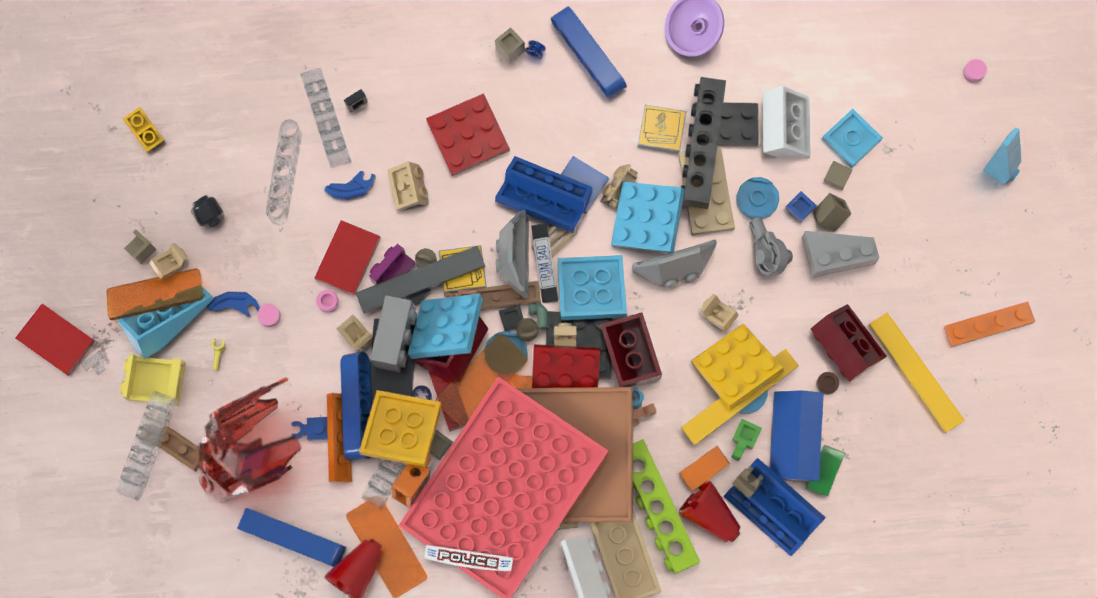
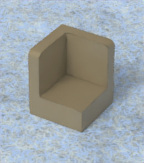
M511 27L495 40L496 50L509 64L525 52V42Z
M831 193L814 209L818 223L832 231H836L852 214L846 201Z
M135 229L133 233L136 237L124 249L142 264L156 248Z

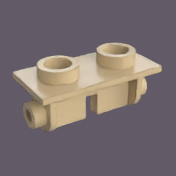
M631 164L619 166L613 174L615 178L611 184L604 188L601 202L610 201L609 205L615 209L617 208L622 182L634 183L638 178L636 170L632 168L629 170Z

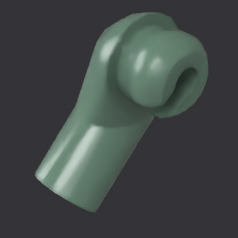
M536 302V304L530 303L528 305L529 314H537L538 329H548L547 309L540 302Z

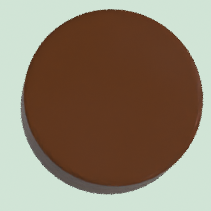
M832 372L822 373L816 382L817 389L825 395L833 394L839 387L838 377Z

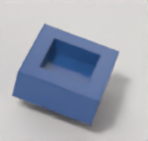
M800 191L786 205V209L802 222L817 205Z

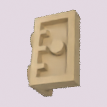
M408 161L387 170L396 210L402 211L417 204H428V191L424 186V174L419 164Z

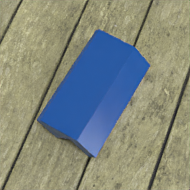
M514 156L506 169L505 181L495 196V202L519 212L525 210L529 216L574 233L583 217L593 187Z
M804 390L774 392L770 469L784 481H819L823 392Z
M757 457L750 467L754 468L751 473L756 478L760 475L763 476L762 484L748 498L733 485L724 497L792 556L826 517Z

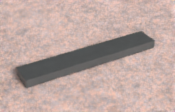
M478 246L356 292V296L363 314L383 307L385 295L404 299L486 266Z

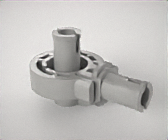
M762 218L752 219L749 225L755 236V259L759 271L764 275L781 274L787 264L792 261V252L787 250L782 240L776 239L773 232L766 230Z

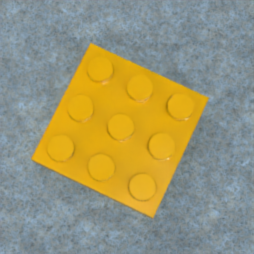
M744 323L691 360L692 365L730 409H733L784 372L782 365Z
M377 390L359 450L360 455L426 467L442 407L441 402Z

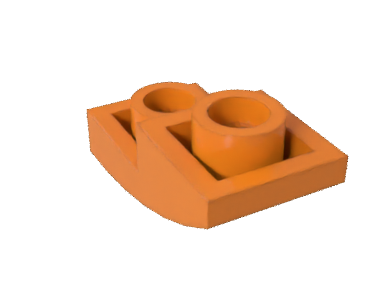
M716 445L679 474L691 491H693L724 469L730 462Z

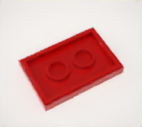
M341 220L314 277L315 280L355 296L381 237Z
M43 303L15 337V339L67 376L70 375L95 342V340Z

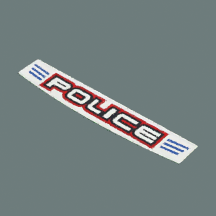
M426 545L424 555L426 559L446 564L497 571H511L513 561L511 557Z

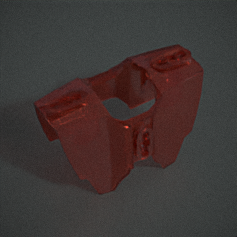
M287 377L267 387L263 386L209 415L210 421L204 427L205 436L199 444L198 463L201 472L199 482L206 494L213 492V496L220 503L272 483L293 468L291 465L286 466L301 450V445L295 435L262 445L261 437L248 444L237 443V441L251 432L256 424L278 408V400L276 398L259 399V397L285 384L288 381ZM239 481L244 482L243 485L234 491L228 489V487Z

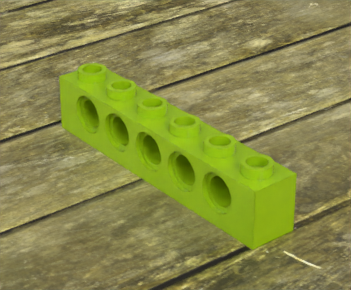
M644 439L633 443V463L639 461L644 465L642 472H635L633 470V488H635L638 494L635 499L640 510L644 509L648 516L645 518L649 530L654 529L657 537L654 538L658 550H663L666 558L663 560L668 571H673L675 575L699 564L700 560ZM643 482H650L653 484L654 490L646 493L642 490L641 484ZM653 502L662 504L663 511L661 513H654L651 510ZM664 522L670 523L672 525V532L664 534L660 530V525ZM670 544H680L682 552L678 555L671 553Z

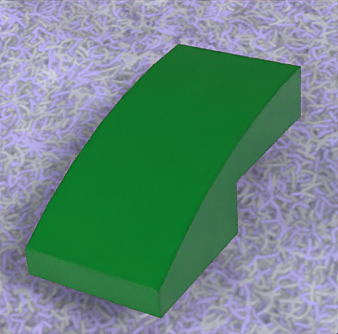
M824 444L820 455L819 481H809L807 489L828 497L845 452Z

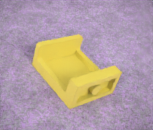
M129 354L128 359L124 363L126 376L125 381L121 382L120 393L123 398L129 401L179 406L186 363L182 359L176 358L172 360L144 359L143 357Z

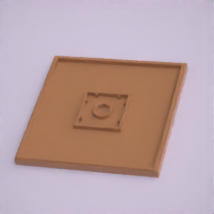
M633 387L516 388L609 450V453L563 522H633Z

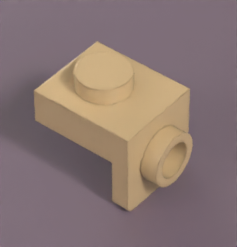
M173 243L168 251L152 258L149 264L160 279L163 280L182 270L187 258L184 250L179 248L176 243Z
M712 294L700 309L707 321L725 332L739 316L736 310L722 303L715 294Z
M353 314L336 328L356 351L365 349L371 343L370 339L373 335L367 331Z
M560 323L558 326H554V345L576 347V326H572L571 323Z

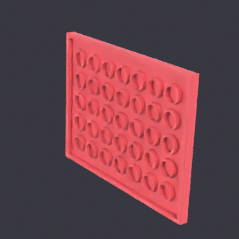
M497 377L398 526L425 545L513 558L511 571L457 566L499 597L512 598L609 453V450L500 377Z

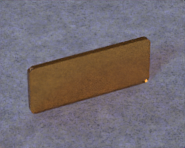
M198 268L174 273L163 280L160 277L110 287L106 290L108 317L110 320H117L200 301L203 299L201 272Z
M498 334L468 365L460 382L452 381L436 397L435 401L441 402V409L459 426L463 427L497 377L508 382L527 363L528 357L504 334Z
M374 496L346 514L348 522L361 543L365 539L370 541L372 538L382 545L380 550L383 551V555L377 566V571L394 598H398L427 579L425 570L381 496Z

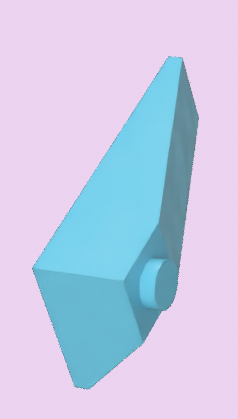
M1015 127L1009 133L983 169V171L1004 185L1009 179L1013 181L1020 172L1017 169L1021 163L1020 129Z
M200 286L177 294L175 299L163 302L161 299L156 301V305L145 309L143 306L135 308L119 317L117 322L134 349L146 359L164 348L213 300V297Z

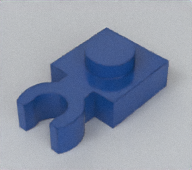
M327 417L307 418V424H302L299 421L291 423L293 427H300L299 433L292 434V437L295 439H300L307 435L308 441L328 440Z

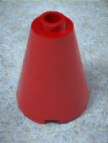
M706 481L698 487L700 491L696 494L692 493L679 509V513L723 542H733L739 537L741 526L715 485L711 481Z
M372 538L370 541L365 539L326 573L324 578L338 590L347 594L348 597L364 598L383 555V551L380 550L382 545Z

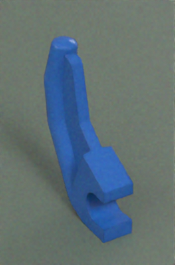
M360 171L348 183H330L329 186H325L324 191L333 198L345 200L364 196L373 187L376 175L371 173L370 179L364 180L365 173Z
M226 292L215 296L207 305V308L214 312L232 308L250 317L249 307L255 306L256 310L259 311L260 306L256 299L247 292Z

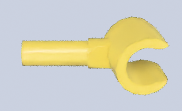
M214 338L211 342L215 351L213 370H218L220 356L226 350V344L222 339V345L216 347V339Z

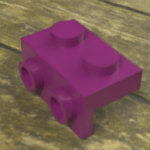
M397 243L385 252V258L380 264L377 262L371 268L369 278L373 284L377 285L408 273L415 265V261Z

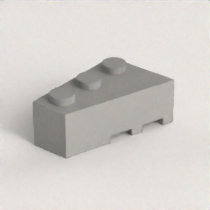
M805 231L802 236L812 278L875 265L880 258L874 237Z

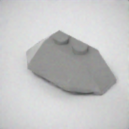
M521 210L499 232V240H496V251L499 253V259L496 260V272L500 273L502 279L520 296L528 299L529 218L526 211Z
M714 239L675 251L674 253L633 263L632 271L634 274L660 287L666 285V288L679 284L678 281L685 279L687 282L696 280L703 273L716 248L717 241Z

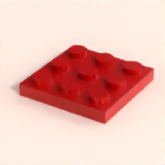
M484 93L426 118L451 176L510 151V147Z

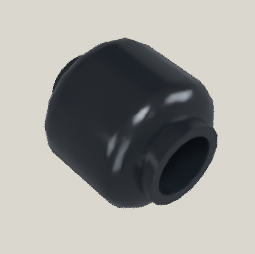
M205 195L192 203L194 207H192L191 213L199 226L204 227L208 225L209 228H212L221 222L219 218L223 215V210L214 197Z

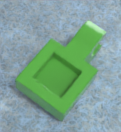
M741 419L732 438L733 441L737 442L731 458L739 461L746 447L753 449L762 428Z

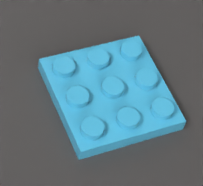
M623 181L611 245L674 253L685 189L682 187Z
M622 255L557 258L561 320L627 317Z
M480 294L422 300L408 351L410 358L417 359L471 353L483 301Z

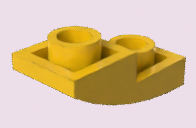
M138 107L122 118L146 152H149L165 141L141 107Z

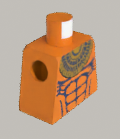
M428 456L426 467L407 464L392 485V498L410 509L430 479L429 468L434 462L433 459Z

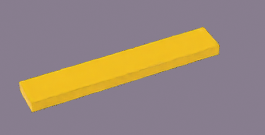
M888 312L871 322L868 326L943 431L947 433L965 421Z
M786 348L774 357L784 368L782 374L733 409H730L719 398L681 427L694 446L799 367V364Z

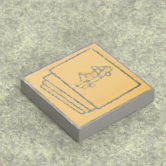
M645 104L638 147L679 153L687 111Z
M478 245L479 251L483 258L482 246ZM475 246L439 250V259H444ZM482 268L443 283V292L455 293L458 290H474L487 287L485 269Z

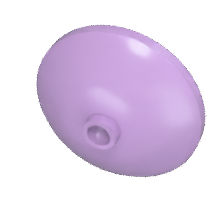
M677 0L671 6L665 20V34L670 46L678 53L689 57H697L710 52L718 44L724 31L725 20L723 11L716 0ZM700 24H702L703 27H702V29L699 31V30H698V27H699Z

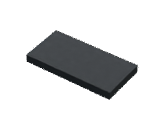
M374 319L372 349L380 319ZM411 325V334L414 332V325ZM406 346V355H408L409 346ZM408 355L405 368L401 367L400 373L375 368L370 361L372 405L377 390L412 397L415 369L414 359H411Z

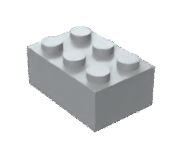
M385 295L370 357L375 368L398 373L401 372V367L405 368L408 357L405 350L406 346L410 347L413 336L411 334V325L415 326L418 314L411 300Z

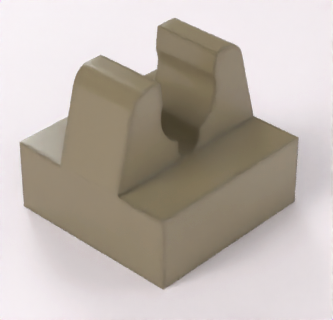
M753 467L745 468L732 483L748 498L758 489L763 480L762 475L756 478L751 473L754 469Z

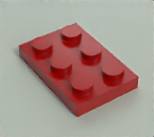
M534 344L532 388L598 387L600 348Z

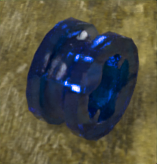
M530 40L528 42L529 47H526L525 52L534 58L541 59L543 57L542 52L546 51V47L540 42Z
M424 385L417 386L412 391V397L419 396L418 392L422 391L423 393H428V396H425L427 400H432L430 389Z

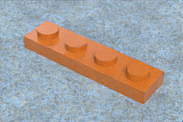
M1027 301L945 325L944 329L950 346L954 347L1033 324L1036 321Z
M339 393L327 394L329 482L350 483L352 482L351 461L345 458L343 451L342 396Z

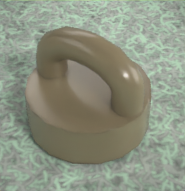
M421 249L415 255V262L418 268L437 261L436 254L431 249Z
M530 318L520 320L516 326L518 337L524 341L533 340L539 333L537 323Z

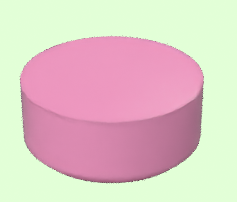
M979 59L970 60L964 68L966 78L974 82L982 80L987 72L986 64Z
M324 290L318 294L316 302L320 310L329 313L337 309L339 298L332 290Z
M265 304L258 311V319L264 326H275L280 320V311L272 304Z

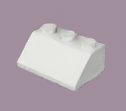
M785 86L763 91V153L774 157H810L809 96Z
M582 535L561 541V547L578 598H608L607 596L611 595L607 581L602 582L600 574L604 572L600 560L595 561L593 552L596 551L593 539L588 540L587 535Z

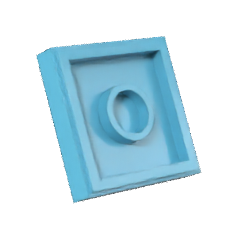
M851 109L822 139L853 168L883 137L854 109Z

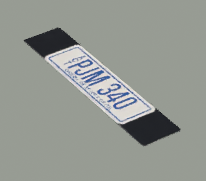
M547 223L533 225L531 229L542 302L558 301Z

